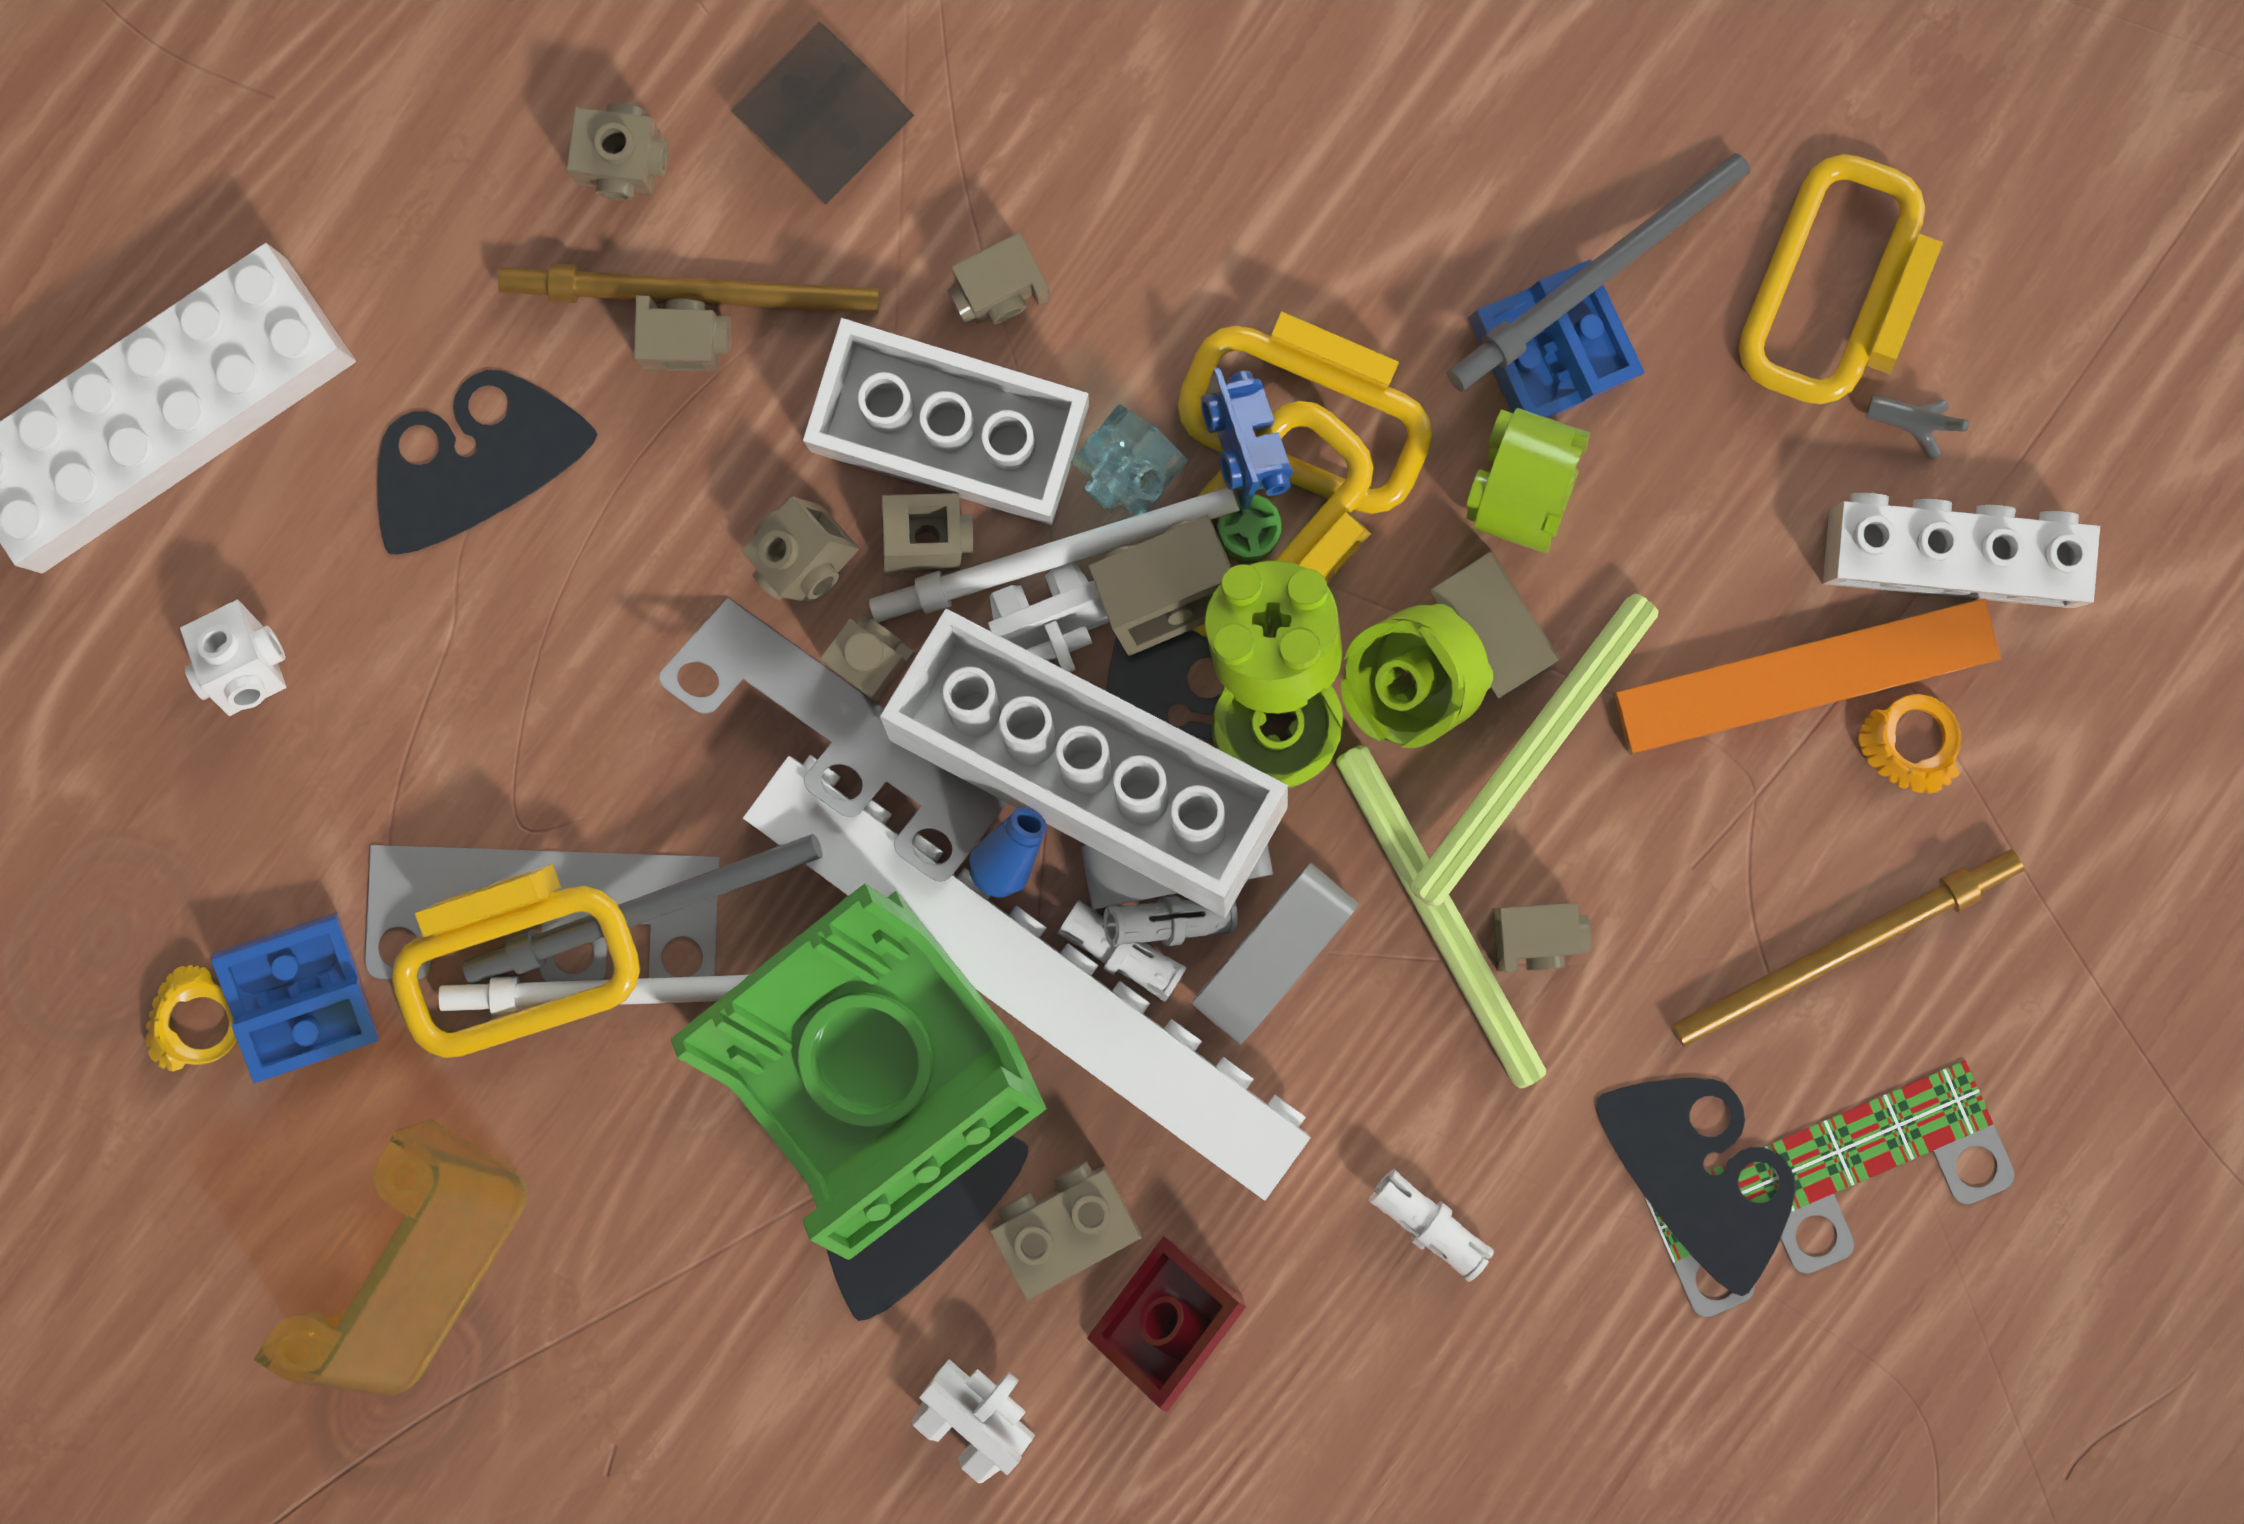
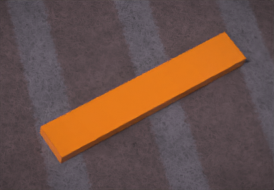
M1983 598L1616 692L1613 696L1628 753L1631 755L2002 659L1986 599Z

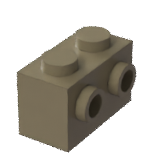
M1208 514L1196 520L1177 522L1168 527L1161 535L1135 546L1126 545L1116 548L1105 559L1088 565L1112 629L1128 656L1205 624L1206 611L1210 599L1222 583L1224 574L1231 568L1223 545Z
M1083 1162L1053 1179L1058 1188L1054 1192L1037 1201L1034 1200L1031 1192H1028L997 1210L1001 1220L992 1225L990 1233L1026 1300L1035 1297L1141 1239V1231L1105 1164L1091 1170L1088 1162Z

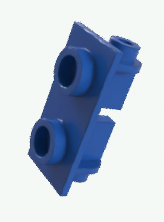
M1215 368L1207 394L1201 397L1202 417L1209 433L1217 432L1223 450L1220 453V468L1224 483L1229 490L1236 489L1242 509L1247 510L1250 508L1256 490L1264 488L1268 496L1286 492L1291 487L1289 478L1292 476L1293 471L1279 432L1255 436V430L1273 427L1274 418L1261 380L1254 379L1250 371H1241L1230 376L1228 384H1226L1221 369Z

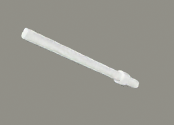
M1223 488L943 576L940 570L916 577L915 585L870 598L871 613L874 620L879 623L923 609L925 614L951 607V600L1156 537L1163 534L1168 527L1177 522L1196 520L1207 514L1210 519H1214L1239 511L1238 500L1234 489Z
M748 975L638 979L637 986L628 999L619 1005L714 1002L721 999ZM514 976L491 977L489 984L441 985L438 995L439 1008L441 1011L490 1009L492 1016L510 1015L519 1012L521 1008H532L603 985L609 980L520 983L519 977Z

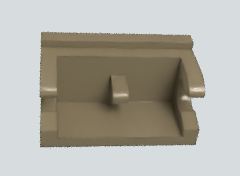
M1493 552L1487 553L1430 590L1438 604H1445L1451 607L1479 636L1485 648L1488 663L1493 670L1491 688L1498 698L1561 659Z

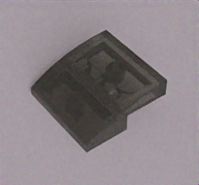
M820 21L729 110L773 157H777L825 205L914 116L900 99Z

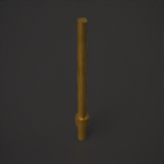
M550 264L549 270L500 267L498 272V289L500 293L548 295L550 302L577 303L578 297L636 300V295L650 296L653 301L660 302L672 299H690L714 305L879 314L880 288L580 272L577 265Z
M2010 849L1969 871L1965 867H1961L1940 878V886L1687 1016L1672 1024V1028L1682 1046L1686 1047L1952 908L1956 912H1960L1982 900L1981 893L2023 872V864L2016 852Z

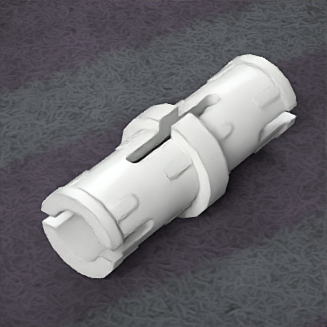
M1078 900L1057 934L1105 963L1103 969L1113 976L1118 971L1146 988V990L1159 997L1163 1002H1166L1187 967L1177 963L1168 956L1166 957L1146 942L1111 947L1104 932V917L1081 900Z
M1395 1169L1388 1172L1374 1189L1376 1192L1370 1195L1368 1201L1411 1234L1410 1241L1421 1250L1426 1246L1446 1261L1468 1282L1474 1280L1489 1263L1484 1257L1487 1259L1491 1258L1494 1250L1451 1217L1453 1210L1442 1201L1435 1204L1414 1188Z

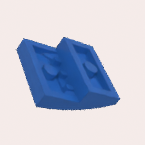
M1589 259L1543 278L1524 291L1473 312L1467 318L1480 346L1482 345V337L1502 321L1512 323L1587 266L1592 260ZM1604 285L1526 343V352L1505 368L1497 365L1492 369L1512 413H1514L1516 408L1549 419L1645 373Z
M337 912L212 954L211 962L233 1017L231 1026L253 1083L379 1041L366 993Z

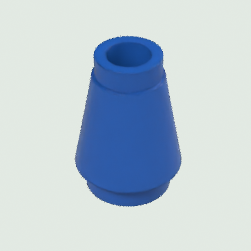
M1028 807L1016 808L1011 815L972 849L969 873L973 883L982 892L993 897H1006L1026 886L1043 836L1047 831L1046 821L1040 813Z

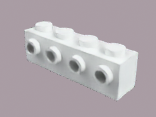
M1851 493L1849 502L1843 501L1829 509L1823 584L1970 599L1985 598L1991 601L2063 608H2077L2094 602L2100 526L2079 524V514L2064 511H2044L2039 513V520L2015 518L2016 509L2002 505L1976 506V514L1952 512V502L1939 499L1913 500L1912 508L1888 505L1889 496L1877 493Z

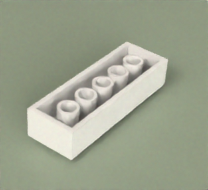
M267 243L263 244L0 421V544L15 566L43 574L357 362L288 259Z
M948 609L944 610L880 715L891 742L1016 808L1028 807L1034 809L1042 815L1046 824L1224 918L1229 913L1288 808V785Z

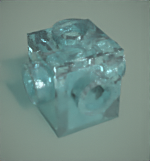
M1118 404L1102 425L1089 436L1086 444L1070 463L1089 480L1082 489L1097 504L1110 513L1119 505L1132 515L1137 516L1146 513L1151 505L1161 497L1165 488L1189 460L1154 424Z

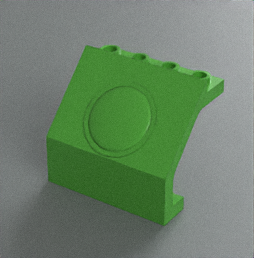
M866 883L844 898L837 906L793 939L792 942L756 971L748 975L741 983L706 1011L698 1015L691 1023L670 1039L678 1059L725 1084L740 1098L800 1173L810 1189L817 1209L802 1219L809 1240L847 1260L852 1259L1047 1109L1014 1036L897 891L885 897Z

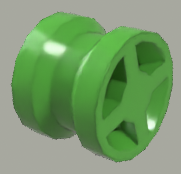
M1254 494L1250 508L1247 510L1242 509L1239 497H1237L1240 510L1220 516L1217 524V535L1225 553L1230 558L1242 563H1254L1266 558L1274 550L1282 532L1281 517L1277 508L1268 499ZM1240 534V535H1241L1243 538H1245V539H1242L1239 535H1237V536H1233V535Z

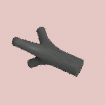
M1873 393L1865 418L1896 426L1909 432L1922 443L1931 459L1941 455L1932 431L1965 432L1969 428V421L1967 419L1940 414L1949 408L1948 402L1944 399L1927 405H1914Z

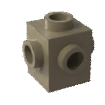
M623 103L608 104L607 111L575 107L566 170L577 185L596 187L595 193L604 198L631 201L634 199V193L653 195L655 176L664 177L666 173L669 152L668 140L661 138V132L653 118L645 116L646 111L640 107Z
M791 496L779 510L768 514L759 522L754 531L755 537L741 552L756 568V571L753 573L754 580L770 596L778 600L785 597L810 603L812 600L822 597L834 587L839 578L838 572L860 548L822 505Z

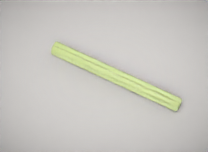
M1635 593L1626 598L1412 881L1410 890L1422 902L1431 907H1437L1442 904L1656 620L1659 611L1645 597Z
M1357 745L1346 751L1336 759V765L1511 1081L1520 1089L1534 1084L1546 1075V1068L1450 895L1448 894L1441 905L1431 907L1418 899L1410 890L1412 881L1428 862L1429 857L1372 754L1365 745Z

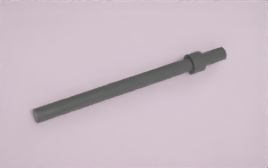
M1734 153L1512 323L1502 321L1482 337V345L1447 371L1448 379L1458 391L1463 392L1497 365L1505 368L1526 352V343L1747 176L1750 173L1747 161L1740 154Z
M811 834L629 900L618 906L626 919L628 928L821 859L823 856L821 845L817 837ZM592 915L539 934L534 930H529L507 938L505 946L463 961V972L470 984H476L512 970L522 974L544 966L547 958L595 941L604 936L599 923Z

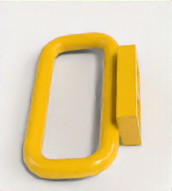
M1846 154L1826 158L1811 168L1800 186L1741 333L1738 349L1742 367L1753 381L1769 390L1802 402L1825 404L1838 401L1850 393L1862 377L1866 366L1891 374L1943 245L1942 241L1919 234L1923 225L1925 204L1921 190L1911 177L1895 168L1860 156ZM1849 180L1893 196L1898 202L1900 210L1838 368L1828 378L1815 379L1770 362L1765 355L1764 346L1826 190L1835 181Z
M1282 311L1271 336L1254 328L1235 325L1220 328L1205 338L1196 351L1183 381L1177 404L1180 422L1190 437L1205 447L1219 453L1223 452L1217 432L1209 433L1205 427L1201 412V397L1206 394L1213 370L1217 368L1222 357L1232 351L1245 352L1402 421L1406 427L1407 437L1389 480L1380 488H1369L1362 501L1354 508V511L1368 514L1387 512L1406 499L1414 487L1429 453L1432 430L1430 419L1421 404L1407 394L1389 387L1399 361ZM1286 454L1293 471L1289 482L1329 499L1345 481L1340 476Z
M1296 401L1282 405L1272 412L1274 418L1273 427L1255 430V436L1279 432L1282 439L1292 428L1299 426L1308 427L1344 458L1347 463L1348 473L1344 483L1274 561L1290 562L1307 569L1316 570L1323 575L1328 583L1372 534L1352 517L1350 513L1362 501L1371 486L1374 467L1370 451L1360 437L1331 411L1317 403ZM1221 470L1198 496L1227 488ZM1205 624L1192 629L1200 635L1207 637Z
M552 863L438 901L416 912L415 916L422 936L412 940L402 948L394 960L391 974L394 994L406 1026L415 1042L428 1053L443 1058L465 1056L612 1009L626 1001L637 986L640 965L638 953L626 919L616 901L603 891L588 886L570 887L556 891L561 888V884ZM583 911L596 918L614 966L613 976L607 983L457 1032L448 1033L442 1031L433 1022L417 976L419 967L426 961L575 912Z

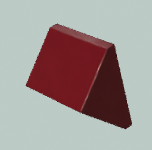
M1163 1236L1088 1335L1087 1339L1161 1410L1168 1412L1244 1311L1246 1305L1242 1294L1171 1240Z

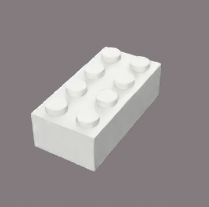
M841 318L803 442L812 453L946 494L959 493V498L1052 526L1089 408V394Z

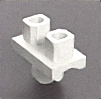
M1075 562L1051 569L1045 575L1053 597L1031 606L1028 604L1021 585H1010L991 593L990 602L994 619L988 622L991 632L1047 661L1057 658L1060 667L1068 672L1076 670L1070 652L1092 644L1088 630L1110 622L1095 581L1088 582Z
M950 1359L937 1371L919 1397L922 1403L912 1419V1425L928 1440L939 1442L950 1428L953 1427L970 1443L964 1448L957 1460L960 1463L961 1469L977 1483H983L1000 1470L1008 1475L1022 1459L1021 1455L1035 1437V1434L1019 1421L1026 1411L1008 1396L1019 1381L1013 1374L1007 1372L994 1384L978 1369L969 1377Z

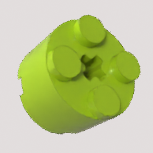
M1516 408L1514 413L1501 409L1488 444L1491 449L1487 460L1493 462L1491 472L1478 470L1466 506H1469L1466 519L1475 522L1474 529L1548 554L1552 537L1555 538L1579 472L1576 469L1581 453L1585 454L1591 432Z
M1263 561L1251 565H1236L1224 574L1222 583L1210 599L1205 618L1206 634L1213 666L1221 684L1223 683L1234 695V698L1245 707L1265 713L1295 711L1307 705L1308 699L1319 693L1323 688L1326 691L1335 681L1341 667L1342 642L1336 602L1323 575L1316 570L1307 569L1285 561Z
M1445 604L1417 605L1405 608L1371 626L1351 642L1344 657V660L1347 659L1345 678L1341 680V695L1349 715L1356 725L1368 736L1380 742L1387 740L1401 744L1403 748H1417L1435 741L1464 722L1478 709L1487 690L1492 685L1493 670L1488 663L1487 654L1479 636L1451 607Z
M1330 685L1326 691L1323 688L1319 693L1308 699L1307 705L1295 711L1286 712L1291 717L1292 723L1286 728V735L1289 739L1281 742L1275 734L1265 737L1261 732L1260 728L1267 721L1264 712L1245 707L1224 687L1217 699L1212 714L1211 732L1214 747L1288 785V789L1299 786L1319 774L1331 762L1341 740L1343 712L1339 697L1332 685ZM1274 713V714H1276L1277 716H1280V715H1283V714H1285V713Z

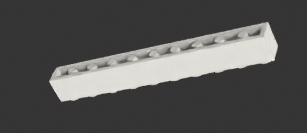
M809 755L802 764L791 756L787 757L743 819L779 845L814 834L821 845L823 856L821 859L806 865L848 896L864 883L885 897L897 891L975 989L1264 1201L1268 1198L1311 1138L1299 1127L1306 1118L1303 1114L1277 1095H1274L1268 1104L1247 1089L1254 1080L1251 1076L1225 1057H1222L1216 1066L1196 1052V1049L1202 1042L1198 1037L1173 1019H1170L1165 1028L1144 1014L1150 1005L1146 999L1121 981L1111 990L1097 980L1092 974L1099 966L1069 943L1059 952L1040 937L1047 929L1046 926L1017 905L1010 914L1004 912L988 900L991 897L990 895L982 892L973 883L969 870L965 867L958 877L953 874L948 880L942 882L932 880L896 853L894 842L899 834L886 825L892 816L889 811L871 799L857 816L846 817L839 814L811 794L804 785L805 774L818 759ZM828 767L822 776L825 790L834 798L851 800L834 787L841 776ZM919 833L914 835L912 847L915 854L926 863L939 864L937 861L944 852Z

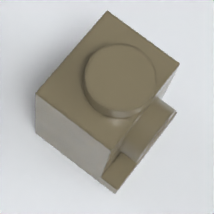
M1020 232L951 266L957 285L948 289V293L964 324L974 319L978 324L988 318H991L993 324L1002 323L1027 308L1024 300L1034 296L1039 307L1050 301L1049 288Z
M636 295L634 359L644 370L720 372V354L729 355L731 350L730 316H716L713 310H705L704 302L690 299L666 301V309H659L650 296Z
M959 493L882 495L881 521L884 576H896L897 572L960 570L962 553H973L972 514L960 515ZM928 532L934 534L938 538L939 543H916L915 539L918 535Z
M863 614L857 623L851 618L848 620L819 660L878 703L915 652L886 628Z
M1578 903L1492 908L1497 971L1518 972L1517 959L1526 958L1527 970L1565 968V955H1579L1591 952L1588 915H1579Z

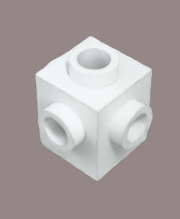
M238 599L180 628L191 663L185 666V673L190 685L202 700L210 697L228 716L244 709L253 708L259 705L265 698L287 688L278 664L285 660V653L277 636L269 626L263 627Z

